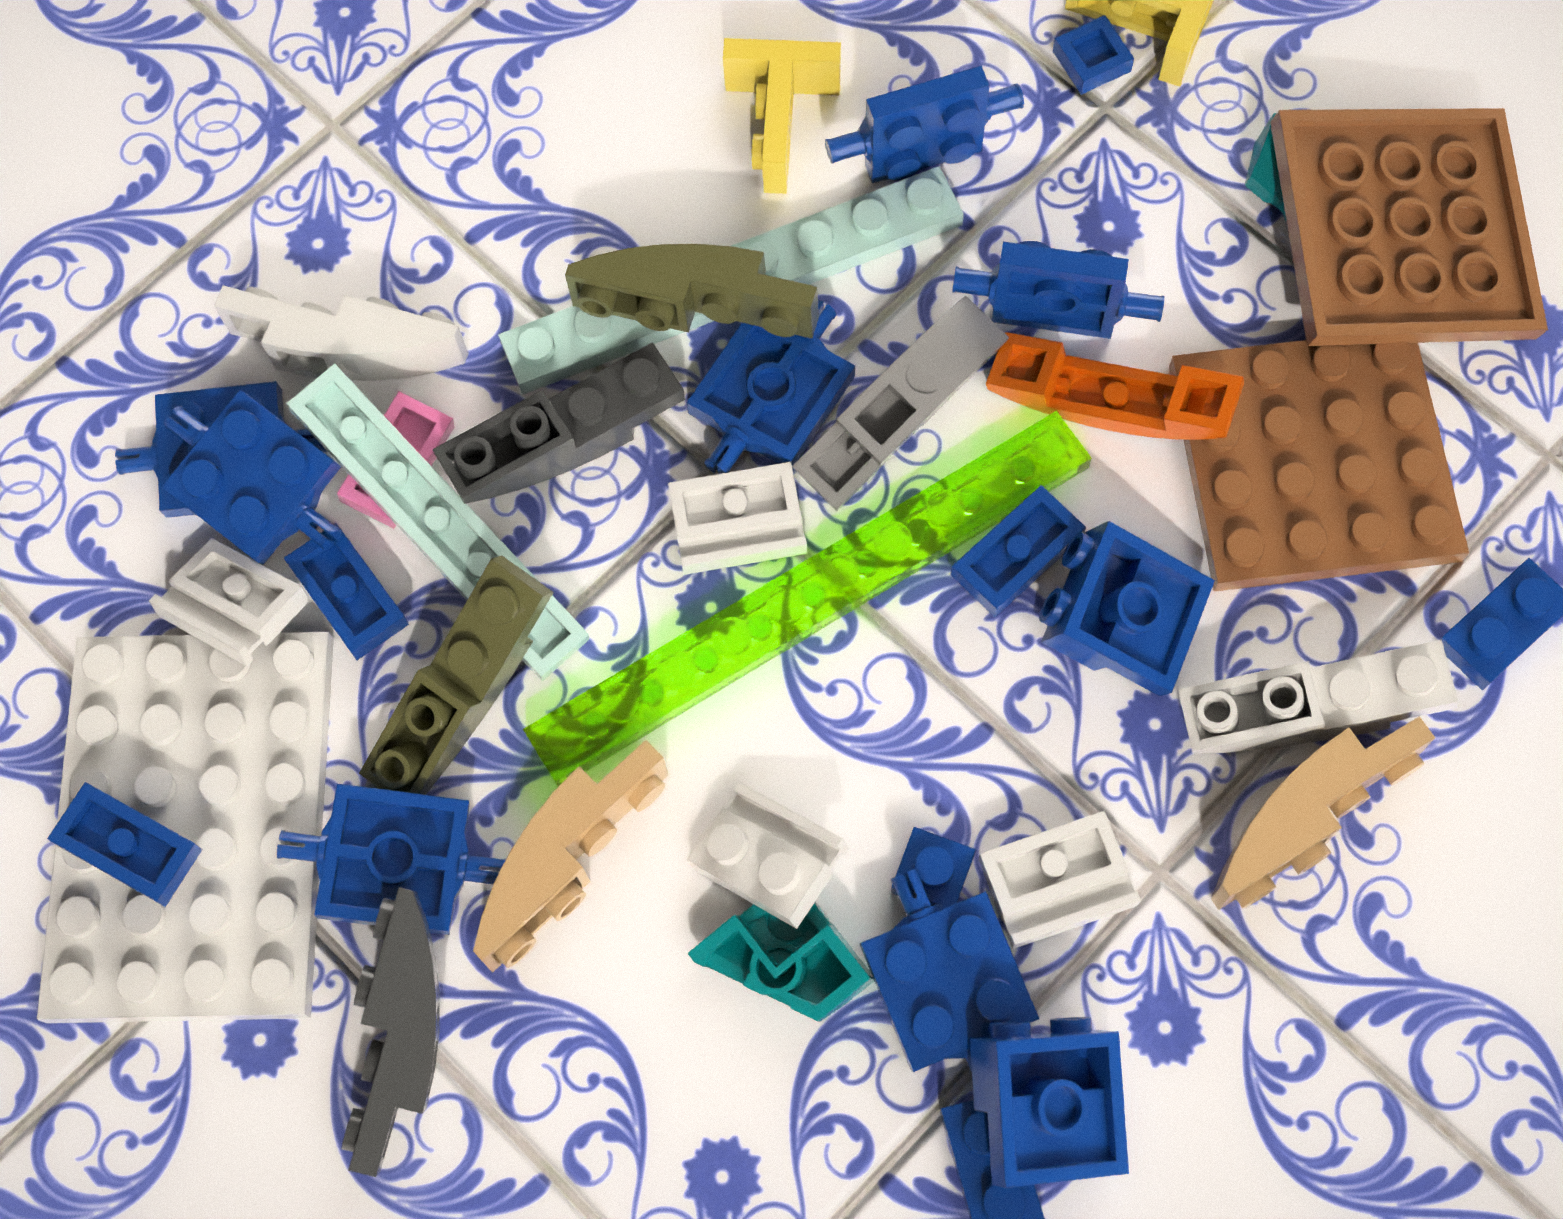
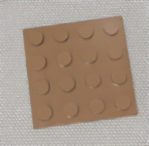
M1505 108L1279 110L1270 123L1307 346L1383 344L1404 341L1408 343L1535 340L1548 331Z
M1306 340L1172 356L1169 364L1170 375L1178 376L1181 366L1185 365L1244 377V385L1227 437L1184 440L1210 576L1215 580L1213 585L1214 592L1463 562L1468 556L1469 549L1418 343L1404 341L1383 344L1307 346Z

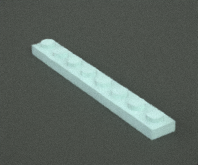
M940 166L731 246L764 252L766 275L809 285L963 225L964 213ZM571 306L500 333L498 336L520 391L524 395L633 353L652 342L656 344L685 332L671 328L667 331H656L641 325L636 320L614 315L606 318L595 317L585 313L579 307ZM695 312L689 331L711 323L713 320L702 313Z

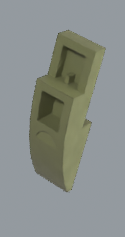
M659 244L632 247L595 255L568 264L565 272L573 306L579 307L585 313L595 317L606 318L614 315L636 320L641 325L656 331H667L671 328L689 332L695 312H698L719 323L730 324L737 321L763 327L767 332L780 337L799 335L813 338L819 319L817 286L766 275L764 252L708 244Z
M504 556L492 558L429 666L421 668L416 672L359 774L379 789L426 795L474 733L517 669L533 642L528 635L554 592Z

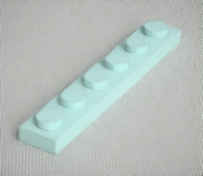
M335 363L286 403L290 412L466 600H468L489 561L498 556H504L539 581L467 504L463 503L460 496ZM553 595L528 635L533 642L522 660L541 681H544L589 640V634Z

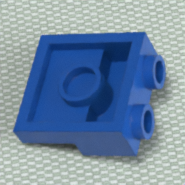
M1111 521L1086 531L1085 534L1079 532L1070 541L1062 557V565L1070 569L1063 589L1055 588L1041 608L1039 621L1047 625L1041 642L1093 671L1108 668L1158 696L1172 693L1215 580Z
M1065 1017L1049 1019L1050 1033L1031 1034V1022H1001L989 1024V1038L970 1039L974 1110L987 1112L992 1185L1010 1188L1129 1174L1119 1031L1093 1030L1091 1017Z

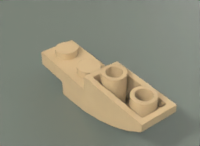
M1421 717L1415 718L1366 749L1349 727L1321 746L1293 770L1267 799L1233 848L1221 871L1211 897L1217 909L1220 910L1234 900H1237L1242 909H1244L1277 887L1271 878L1292 865L1299 875L1327 858L1332 852L1326 844L1342 828L1336 818L1339 819L1350 813L1371 797L1365 788L1383 777L1392 786L1425 764L1419 755L1435 739V736Z
M647 740L643 741L598 784L578 766L549 796L525 827L509 852L493 884L481 916L473 952L492 973L502 964L509 968L518 963L536 944L537 940L533 935L552 917L556 921L566 918L582 903L586 896L583 888L591 881L577 859L584 853L591 857L600 852L616 835L617 828L614 825L633 808L637 812L646 809L665 789L666 784L663 780L669 774L664 757Z

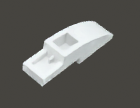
M223 285L214 304V308L230 334L261 342L276 370L317 378L335 363L351 381L403 379L435 373L465 364L469 354L459 326L455 325L449 318L433 312H425L421 316L402 311L391 302L378 297H368L365 301L344 295L335 316L327 308L315 303L304 302L301 306L279 301L273 294L260 288L248 287L243 291Z
M1442 639L1311 668L1309 661L1178 689L1193 754L1252 751L1331 740L1349 727L1355 735L1390 729V724L1394 721L1456 709L1459 702Z

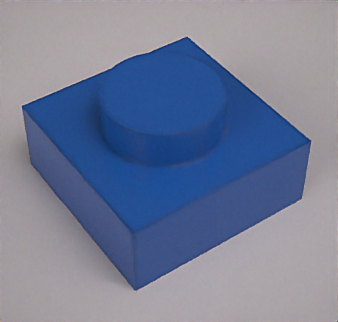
M1106 15L1054 39L1052 52L1081 95L1132 71L1134 57Z
M913 827L896 876L904 875L911 895L914 898L905 873L917 868L931 906L936 904L958 903L976 849ZM892 884L891 893L898 895L894 884Z

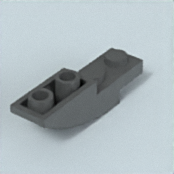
M652 342L549 399L542 389L432 450L464 504L490 499L547 481L591 462L634 440L632 429L684 401V389Z
M400 887L395 900L384 898L381 903L373 931V938L383 940L382 949L376 967L364 966L353 1003L355 1006L365 1008L360 1024L387 1030L384 1042L373 1039L369 1047L361 1080L373 1083L366 1109L353 1108L342 1143V1150L353 1152L348 1171L376 1177L382 1169L398 1108L421 1114L427 1109L436 1069L440 1034L439 981L429 925L417 892Z

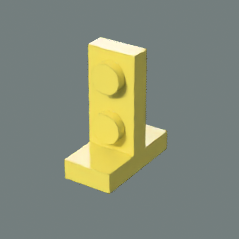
M1066 0L1065 10L1094 19L1106 15L1113 25L1167 41L1168 44L1158 80L1180 87L1214 0Z
M724 38L723 68L725 90L756 92V119H765L764 134H753L752 170H762L764 193L787 194L794 94L840 96L841 42Z

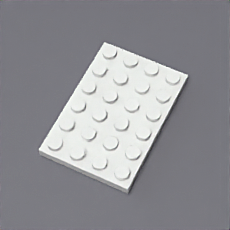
M329 632L279 633L267 646L261 643L251 653L253 661L247 667L192 635L76 637L57 823L86 782L194 842L203 850L167 906L164 907L55 845L37 1020L44 1023L311 1018L317 918L314 913L319 890V875L316 862L287 858L278 859L277 846L281 844L279 841L281 830L321 836L323 829L334 639Z

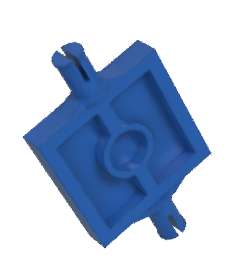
M981 65L866 99V116L860 127H858V131L824 140L828 159L831 164H835V162L864 154L865 167L872 184L887 179L903 180L914 175L918 170L941 163L957 164L963 162L973 154L982 152L985 125L991 120V116L1024 108L1025 102L1022 89L1018 83H1015L1012 86L989 92L990 85Z
M1003 241L1000 263L993 268L992 272L956 266L952 293L958 292L987 296L993 307L992 321L994 323L1111 339L1114 325L1122 320L1124 316L1161 322L1165 295L1157 296L1128 291L1126 277L1129 259L1113 257L1105 251L1096 249L1081 252L1055 249L1038 241H1023L1020 243Z
M818 300L819 319L813 338L799 335L780 337L767 332L763 327L741 323L686 402L688 414L717 429L723 437L709 458L704 462L705 466L712 473L715 474L716 470L718 474L728 473L743 450L760 453L778 464L791 462L792 466L801 458L855 377L856 365L830 352L820 340V337L837 315L836 311L829 304L824 308V302Z
M277 381L156 394V431L152 439V445L116 449L115 457L118 460H115L118 473L124 475L126 473L154 470L158 478L159 511L166 518L196 515L161 488L186 457L188 448L191 446L164 426L166 417L170 416L187 429L189 426L171 413L174 408L183 406L186 411L207 426L208 423L219 416L241 389L287 424L284 419L282 388ZM307 429L295 430L319 450L328 452Z
M240 389L219 416L208 423L207 426L186 411L183 406L174 408L171 413L189 426L187 429L170 416L166 417L164 426L191 446L188 448L186 457L161 488L253 560L264 565L281 542L299 530L325 551L332 548L335 543L317 530L318 527L336 540H339L342 534L341 528L336 527L315 509L318 506L322 491L340 470L341 466Z
M338 783L332 815L323 828L321 836L281 830L279 835L281 844L277 846L278 859L287 858L316 862L320 879L314 913L317 919L375 926L383 899L395 900L400 887L417 892L430 933L450 935L455 900L464 886V881L493 885L506 860L505 858L497 859L469 855L465 838L470 807L469 800Z
M916 868L905 873L914 898L903 874L890 879L894 884L907 917H904L890 931L864 941L859 945L911 1072H916L944 1059L966 1058L972 1073L970 1039L989 1038V1024L1032 1023L1040 1018L986 891L956 904H936L931 906Z

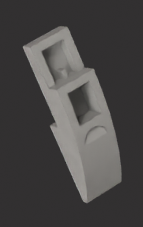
M965 295L903 352L836 419V423L792 466L793 469L837 512L1009 340V337Z

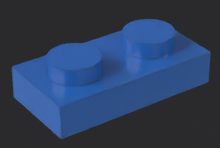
M1041 485L956 561L951 567L950 575L989 613L996 617L1063 556L1068 544L1079 532L1085 534L1086 526Z
M322 531L321 533L335 543L332 548L325 551L310 539L285 556L284 560L354 658L359 660L407 627L409 623L343 531L339 540Z
M1526 559L1441 637L1446 657L1483 691L1563 617V588L1532 559Z
M86 782L47 838L56 846L164 907L167 906L203 850L194 842Z
M974 1100L941 1108L940 1115L969 1218L1045 1219L1035 1185L1010 1188L992 1185L987 1112L975 1111Z

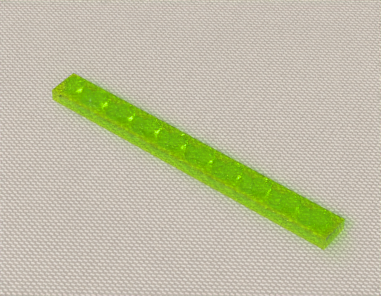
M1056 410L523 728V731L558 788L578 766L585 772L999 523L1041 485L1050 492L1090 467L1092 457Z

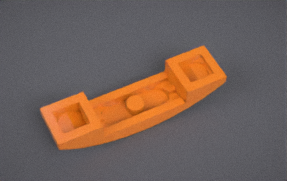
M1005 332L1009 340L998 350L986 381L988 390L1023 406L1064 420L1124 434L1180 440L1227 437L1244 385L1243 376L1185 365L1181 366L1179 375L1174 376L1066 355L1063 342Z

